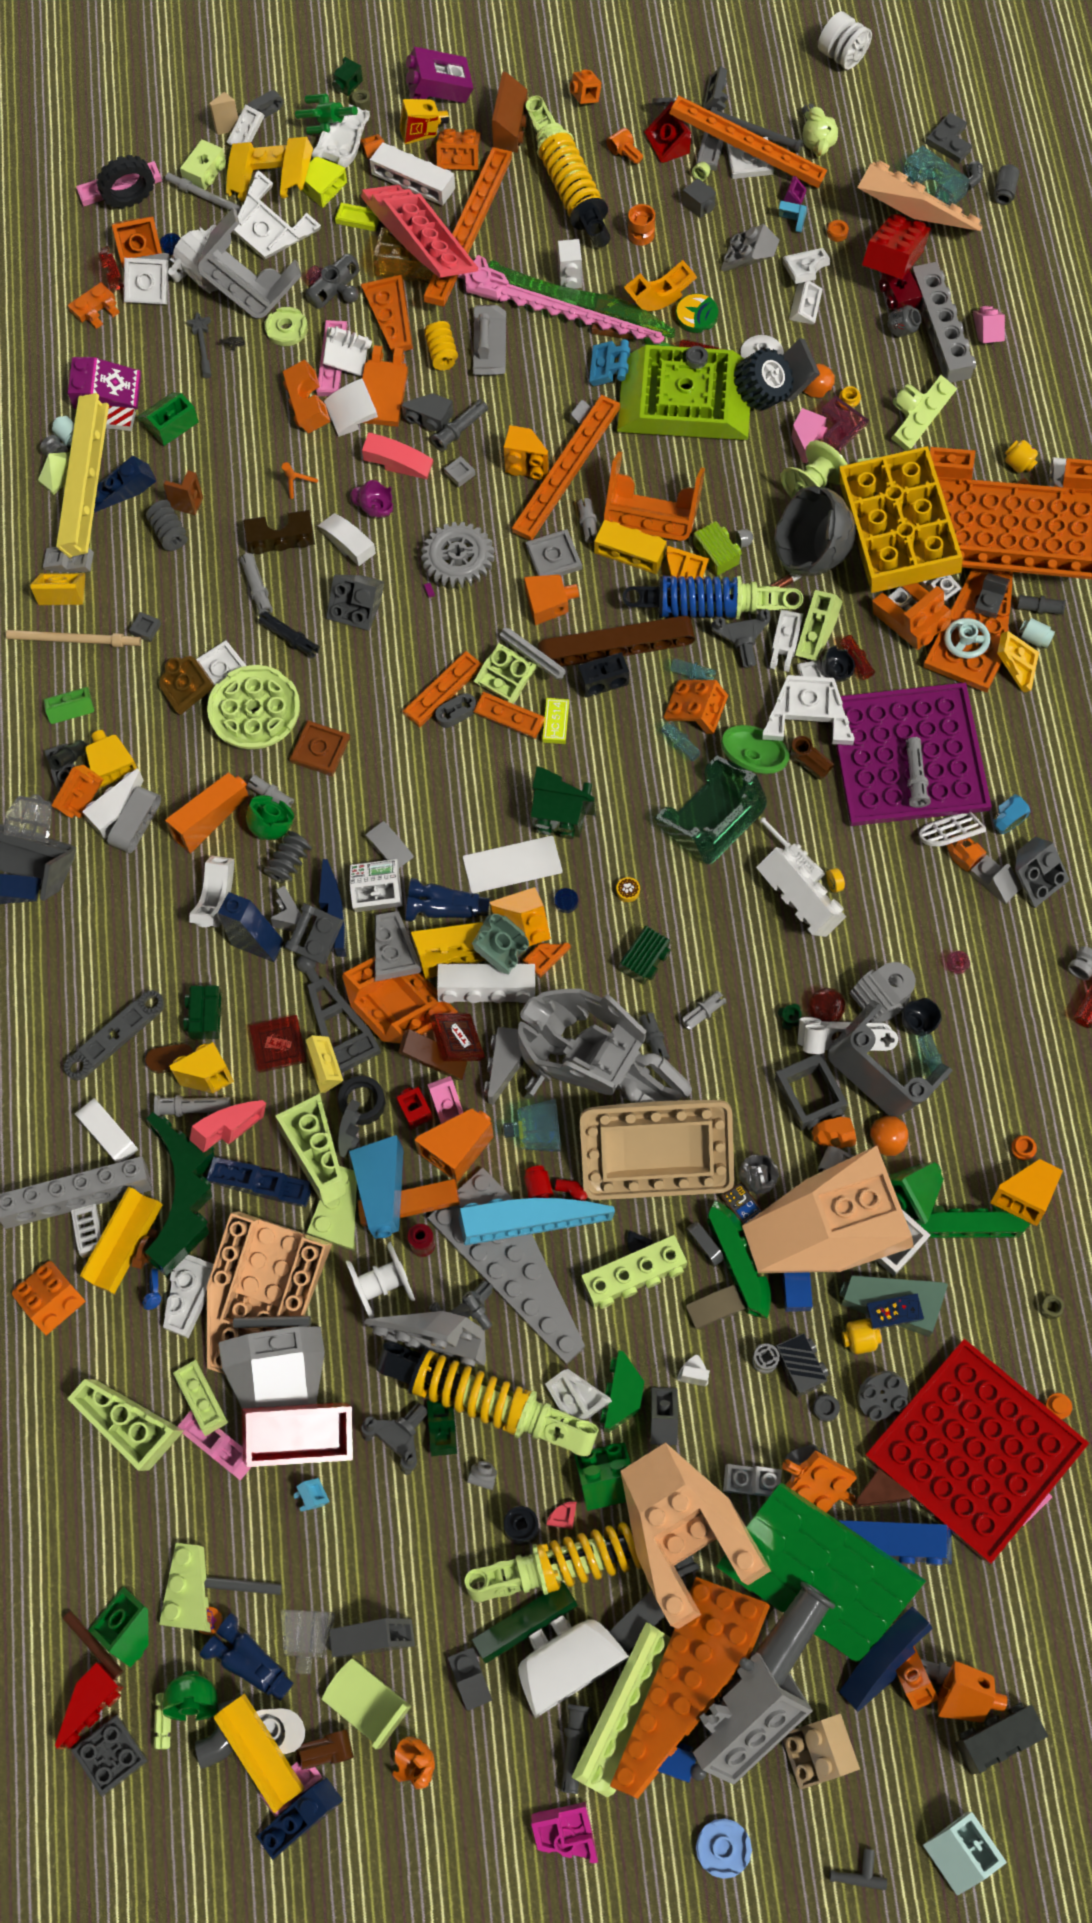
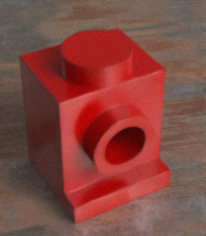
M419 1087L415 1089L407 1088L400 1093V1096L396 1097L410 1130L433 1120L432 1113ZM413 1105L419 1107L415 1110L410 1111V1107Z

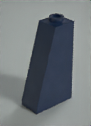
M228 892L218 911V915L231 946L275 962L284 944L282 937L251 900Z

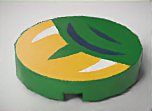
M690 294L682 298L677 304L676 319L679 325L688 332L701 333L703 330L713 328L717 322L719 310L716 302L711 297L705 294Z

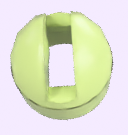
M706 162L697 163L692 169L694 178H698L701 181L706 180L710 174V166Z

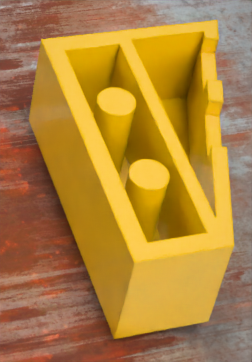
M483 922L411 932L425 980L438 976V964H476L485 961L486 959L477 953L472 945Z

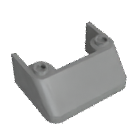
M232 208L210 233L197 263L198 270L205 279L251 316L262 318L269 313L302 276L298 261L294 260L282 274H279L272 268H267L256 276L226 251L231 244L230 234L239 225L237 211L235 208Z

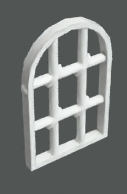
M970 812L953 815L929 823L920 830L919 836L921 842L925 845L944 846L986 832V827ZM970 816V818L958 822L956 821L957 819ZM972 820L975 822V824L963 828L961 826L963 823ZM952 821L951 824L938 828L939 825ZM954 826L958 828L957 830H954L946 834L942 832L943 830ZM978 826L980 827L979 829H976V830H973V831H970V832H966V831L969 830V829H972V828H975V827H978ZM960 832L963 833V834H961V835H958V836H955V837H952V838H949V839H948V837L951 836V835H954V834H957V833H960ZM933 833H939L937 837L928 840L924 838Z

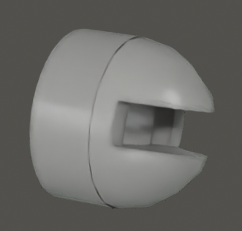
M748 529L737 530L735 532L736 543L740 548L749 546L753 540L752 532Z

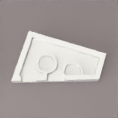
M187 1255L171 1271L170 1296L167 1297L164 1329L189 1339L207 1300V1284L214 1266L213 1263Z

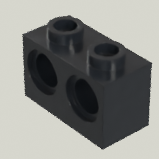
M622 652L578 665V679L585 698L629 685V669Z

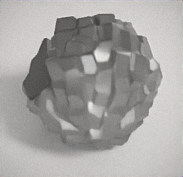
M754 1154L745 1158L744 1162L741 1163L738 1174L743 1185L750 1192L764 1194L769 1192L774 1187V1184L777 1183L779 1170L777 1164L774 1163L770 1156Z

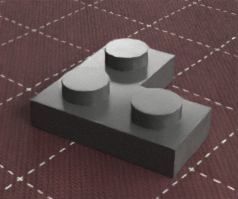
M950 112L926 138L925 144L960 164L972 149L970 143L958 137L965 130L967 122Z

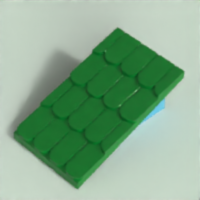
M783 1483L777 1486L746 1527L771 1571L747 1585L740 1580L726 1554L716 1565L718 1569L750 1592L753 1591L781 1612L786 1611L802 1589L800 1583L802 1581L819 1590L833 1601L835 1608H829L814 1635L821 1640L827 1641L851 1660L858 1663L862 1661L870 1649L885 1634L926 1582L925 1579Z

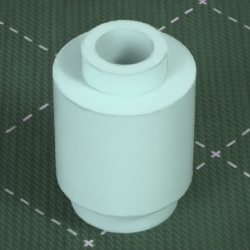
M60 416L54 420L52 432L66 446L71 447L75 423L68 416Z
M1031 618L1030 621H1024L1019 633L1022 634L1021 639L1039 648L1042 646L1047 648L1055 631L1051 630L1050 626Z

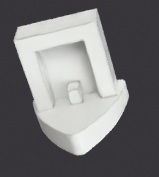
M694 1355L683 1365L677 1380L707 1386L710 1370H706L701 1358L698 1355Z

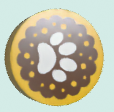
M631 877L621 879L616 886L618 898L624 902L635 901L640 895L638 881Z

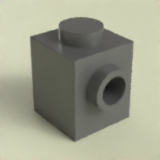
M697 178L683 190L682 204L701 218L714 209L716 192L711 186H707Z

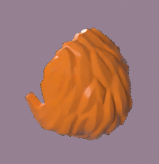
M408 1736L399 1741L394 1754V1762L399 1771H393L392 1776L399 1782L411 1781L417 1790L426 1788L429 1782H431L435 1768L432 1751L421 1739Z

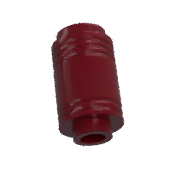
M416 1224L410 1228L408 1241L412 1252L419 1257H426L432 1254L435 1249V1239L431 1228L425 1224Z

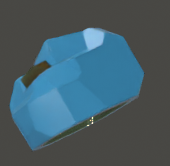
M1014 794L998 806V814L993 820L995 829L999 833L1005 834L1011 831L1029 816V805L1021 796Z

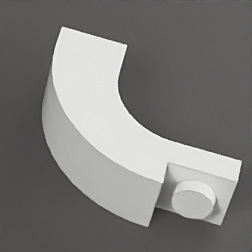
M211 855L205 862L202 894L197 906L190 912V923H195L199 927H219L222 922L218 911L228 892L231 893L234 859Z

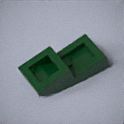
M441 1400L437 1402L427 1401L431 1457L458 1454L454 1404L446 1408L443 1407Z

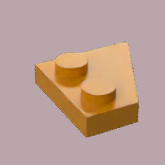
M667 546L666 555L670 576H675L677 579L683 576L685 581L688 576H692L694 580L697 576L703 579L709 558Z

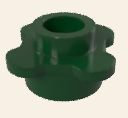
M798 1004L788 1005L778 1010L777 1015L782 1019L783 1029L790 1030L794 1026H799V1019L803 1017Z

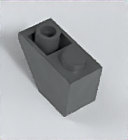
M434 393L406 401L402 404L403 419H406L409 423L424 426L430 431L440 432L444 429V425L449 423L454 414L453 401Z

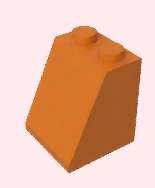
M471 1108L417 1136L415 1144L418 1154L458 1183L493 1139L491 1118L483 1111L476 1112Z

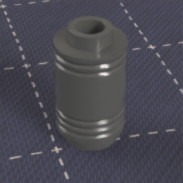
M1007 164L999 169L993 194L998 204L1007 205L1014 200L1020 174L1019 169L1014 165Z

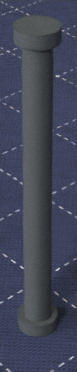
M712 107L710 110L759 136L768 137L772 141L795 149V152L799 153L802 149L803 140L798 139V141L720 112L716 107Z

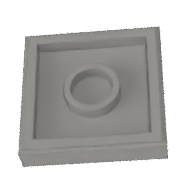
M568 529L525 542L537 576H563L582 570V563Z

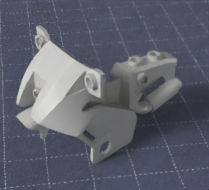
M583 989L546 991L537 997H531L520 1013V1017L526 1022L520 1021L518 1026L520 1051L527 1065L537 1075V1078L532 1076L524 1088L527 1090L524 1096L527 1100L534 1096L543 1081H550L551 1077L605 1095H612L616 1089L621 1091L622 1097L632 1103L677 1101L681 1097L688 1098L692 1091L689 1082L663 1056L660 1057L654 1053L642 1055L639 1052L641 1045L646 1039L647 1031L608 994L601 998ZM589 1012L613 1028L610 1033L594 1024L579 1033L575 1040L572 1038L565 1039L561 1036L565 1028L574 1024L577 1020H587ZM550 1053L565 1055L562 1060L563 1064L546 1060ZM645 1066H651L673 1089L663 1086L650 1075V1070Z

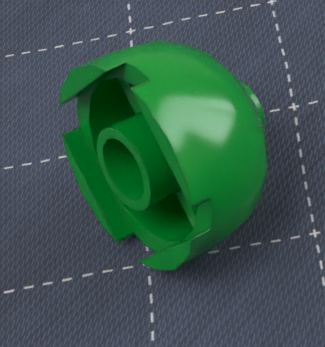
M265 795L252 798L246 811V825L261 840H277L283 837L291 828L294 813L283 801L280 800L278 804L272 801L273 797Z
M186 1671L182 1676L172 1680L165 1689L162 1700L163 1715L179 1721H186V1715H197L195 1721L208 1719L216 1714L218 1703L217 1691L212 1682L206 1677L199 1675V1672Z

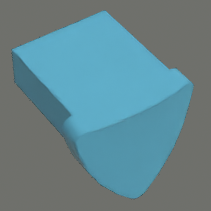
M781 201L779 217L797 220L796 232L802 233L807 206Z

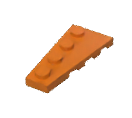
M402 275L361 284L392 354H394L395 347L404 348V351L413 349Z

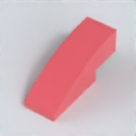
M369 432L362 449L364 461L385 465V470L422 479H428L433 464V459L424 453L396 440Z
M259 1100L233 1105L203 1118L192 1126L190 1141L202 1152L207 1151L220 1139H223L229 1145L263 1118L266 1102Z

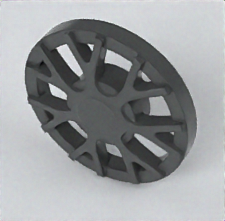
M652 98V105L667 107L671 101L675 102L676 98Z

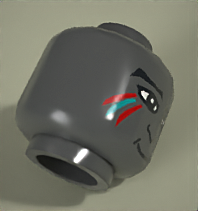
M911 305L897 308L889 315L888 328L897 337L910 335L918 330L921 323V315Z

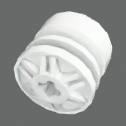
M840 11L825 25L818 40V49L829 58H834L835 62L841 64L843 68L849 70L857 65L865 55L871 43L872 32L869 28L864 27L863 24L856 23L855 19L847 13Z

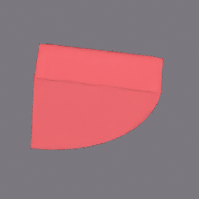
M566 1502L554 1509L548 1517L546 1526L573 1530L577 1502Z

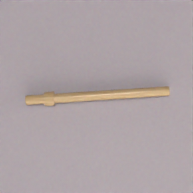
M18 630L6 631L7 639L112 644L113 647H123L124 645L141 646V637L124 636L120 633L95 635Z

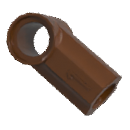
M801 735L792 741L789 750L790 760L804 766L819 780L824 778L833 768L834 763L813 747L812 741L808 737ZM796 748H803L806 752H799Z
M348 1730L325 1735L323 1739L304 1743L296 1750L301 1770L314 1768L326 1763L331 1765L354 1758Z

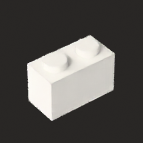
M579 239L558 241V268L561 290L582 288V258Z

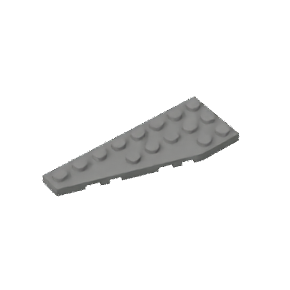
M482 1168L458 1190L460 1205L435 1210L428 1217V1221L488 1284H492L493 1289L567 1365L585 1348V1345L533 1235L529 1234L464 1246L458 1218L460 1208L470 1203H477L478 1205L488 1204L489 1201L494 1199H502L503 1201L514 1200Z

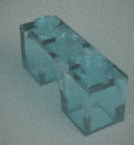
M923 145L906 159L903 174L907 175L914 183L915 181L923 183L926 180L937 181L935 197L949 206L951 203L957 204L967 195L970 179Z

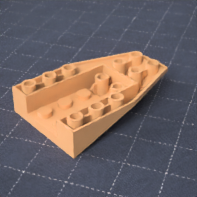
M881 160L870 163L857 187L913 219L977 231L982 229L981 219L971 213L969 216L961 213L962 208L953 203L949 206L925 191L926 186L917 181L914 184L908 182V176L897 170L895 173L889 171L890 166Z
M877 1145L804 1180L742 1225L758 1273L841 1272L914 1247L911 1232Z
M239 1211L230 1213L207 1284V1368L224 1374L218 1345L221 1341L251 1333L291 1328H234V1318L305 1316L333 1243Z

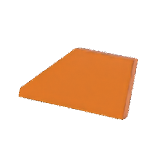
M569 943L538 944L523 959V963L535 964V974L541 978L571 948V945Z

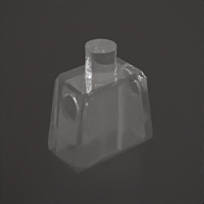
M37 794L32 795L30 798L18 796L5 815L3 835L49 843L52 803L43 800Z
M281 1610L284 1655L296 1657L295 1674L311 1675L312 1659H325L330 1638L329 1629L333 1628L335 1620L333 1612Z

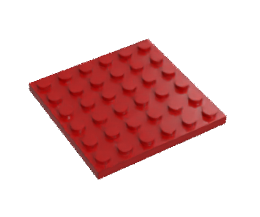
M964 1338L864 1457L908 1490L911 1497L941 1524L947 1525L956 1537L987 1564L991 1565L1089 1445V1442Z

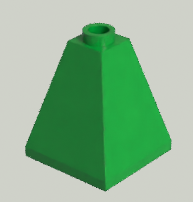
M935 1162L921 1163L889 1175L901 1209L918 1224H926L929 1221L944 1180L941 1174L942 1170Z

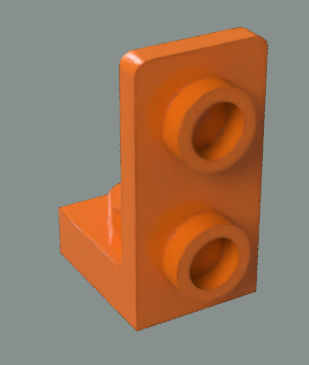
M914 1645L915 1653L896 1669V1673L915 1711L939 1700V1697Z

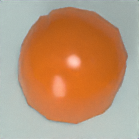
M816 364L820 375L803 391L811 397L822 398L826 392L832 390L835 383V375L826 365Z
M882 1116L872 1124L870 1137L873 1145H877L881 1154L896 1156L905 1150L908 1143V1129L905 1123L896 1116Z

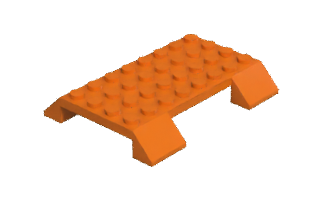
M930 448V455L963 557L962 567L1092 579V460L1067 458L1063 487L972 480L975 450Z

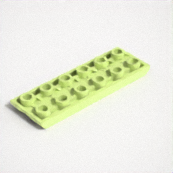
M647 1622L572 1775L573 1779L605 1797L613 1795L616 1791L610 1787V1784L671 1637Z

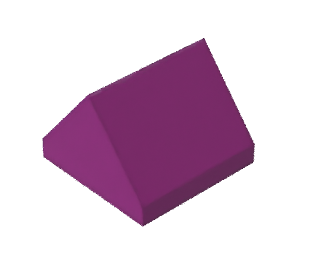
M796 176L792 177L784 201L801 205L807 189Z

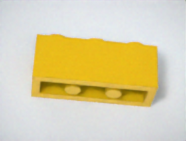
M607 520L603 521L594 541L595 554L656 575L667 549V541L659 536H651L642 533L638 529H630L621 526L617 522Z

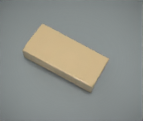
M223 92L209 103L217 135L232 132L238 120L235 100Z

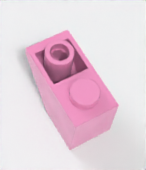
M981 306L980 310L973 311L977 337L980 342L1005 341V314L999 312L998 309H993V306Z
M804 408L801 409L793 424L791 438L802 462L807 464L806 446L810 441L823 440L828 428L825 427L826 417Z

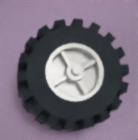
M760 349L740 361L741 363L736 367L737 371H735L734 376L737 378L735 380V385L738 386L737 392L738 394L741 393V399L744 402L747 401L748 406H754L756 410H766L785 400L793 390L792 383H794V378L791 375L793 374L792 369L788 366L789 362L785 361L784 356L778 354L774 349Z

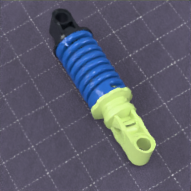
M659 575L657 586H628L623 591V601L629 607H657L658 618L668 617L671 611L673 617H678L680 611L682 616H688L690 611L692 618L697 616V611L699 617L704 618L707 611V616L713 618L716 611L717 618L722 617L723 612H725L727 618L740 619L741 613L744 611L756 614L757 609H797L803 603V594L793 587H757L756 582L745 584L742 583L741 576L733 577L730 582L728 577H723L720 581L719 577H713L711 580L709 576H706L704 579L697 576L694 580L692 576H688L685 581L683 576L677 579L675 576ZM628 591H638L640 595L638 601L634 603L629 602L626 598ZM790 592H796L798 595V601L793 605L788 604L786 601V596Z

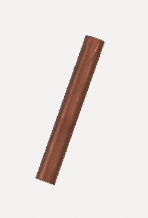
M71 1611L63 1617V1620L115 1679L123 1673L120 1666Z

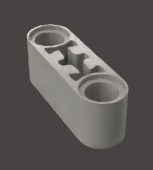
M140 786L136 787L109 833L108 844L125 852L132 853L161 803V795Z

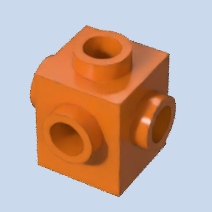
M585 69L581 72H573L570 92L580 104L599 102L602 83L590 70Z

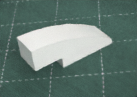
M335 513L317 525L318 529L345 557L348 555L358 566L376 554L374 543L357 527Z

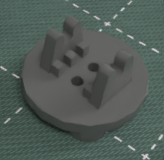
M881 1371L874 1373L862 1385H859L858 1405L863 1413L873 1421L889 1418L897 1412L903 1411L908 1405V1387L904 1379L895 1372Z

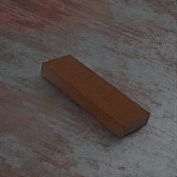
M410 1029L404 1031L398 1051L399 1054L447 1076H451V1078L458 1081L463 1080L469 1059L468 1056H457L463 1054L457 1051L452 1052L451 1048L448 1050V1047Z

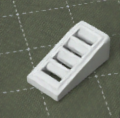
M96 1204L71 1210L78 1252L82 1258L91 1255L103 1233ZM92 1212V1216L79 1220L78 1215ZM91 1221L94 1223V1225L81 1228V1224ZM95 1230L94 1234L83 1237L82 1233ZM97 1240L95 1243L85 1245L86 1241Z

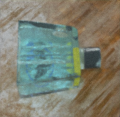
M556 1099L517 1109L518 1122L503 1123L505 1138L520 1137V1146L523 1150L561 1151Z

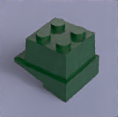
M537 766L532 787L534 798L531 820L534 830L543 835L557 833L567 839H573L574 836L580 837L585 814L595 817L597 815L595 797L591 796L592 784L584 782L581 791L563 782L561 776Z

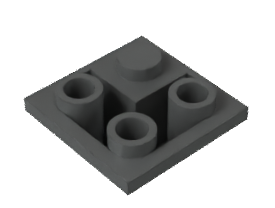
M335 574L326 619L370 630L381 603L385 581L363 575Z
M1034 837L1018 850L1015 871L1031 906L1036 908L1070 879L1053 842Z

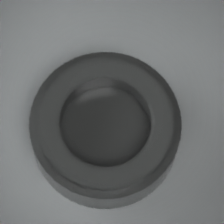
M693 346L687 350L686 363L689 367L699 369L707 364L708 353L706 349L701 346Z
M828 1394L819 1396L813 1404V1413L822 1422L833 1421L840 1411L837 1399Z

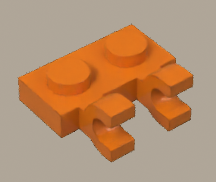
M102 282L67 305L69 311L81 323L88 320L95 329L103 325L102 321L98 318L100 316L98 311L105 308L112 317L120 313L115 307L116 299L114 294Z

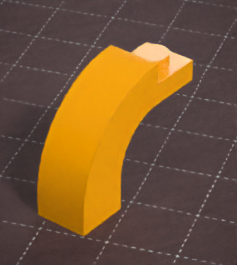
M682 260L660 279L649 282L640 273L624 289L642 310L655 311L665 308L683 296L681 291L697 279V276Z

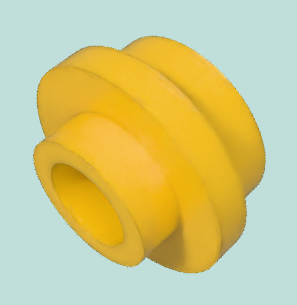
M853 386L845 387L839 394V402L844 407L853 408L860 403L861 395L858 389Z

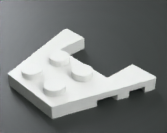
M258 170L238 214L239 225L232 232L265 260L319 231L321 225L308 213L293 228L284 222L261 201L262 197L273 187V183Z
M788 675L766 728L763 731L762 740L783 741L785 719L832 722V744L853 745L854 735L851 733L848 718L845 716L835 679Z

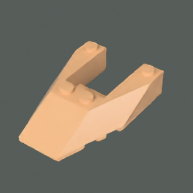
M666 1442L621 1470L636 1554L654 1596L670 1626L679 1629L701 1615L675 1565L716 1539L719 1541L743 1583L749 1585L771 1571L731 1500Z

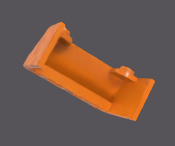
M618 451L612 461L604 520L617 522L621 526L638 529L642 533L678 541L686 540L693 529L705 468H700L696 477L695 488L687 487L679 492L677 503L634 494L635 483L630 476L619 474L623 452Z

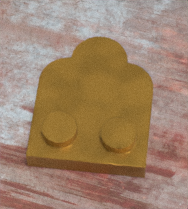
M186 656L182 659H169L165 664L166 672L159 681L163 693L175 711L180 715L215 686L200 662L192 656Z

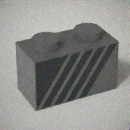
M805 1333L776 1345L780 1355L779 1361L797 1398L826 1384L828 1381L826 1377L829 1376L826 1366L823 1362H818L814 1354L817 1353L816 1346L811 1338L807 1339Z

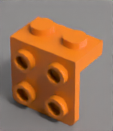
M48 1261L40 1266L36 1272L20 1283L12 1292V1296L45 1335H48L86 1302L52 1261Z

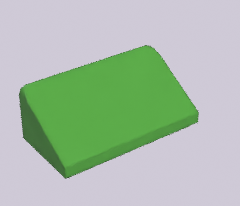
M88 687L44 699L45 711L51 724L94 712Z

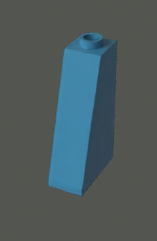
M397 1135L349 1151L368 1229L375 1239L387 1238L392 1233L399 1231L404 1149Z

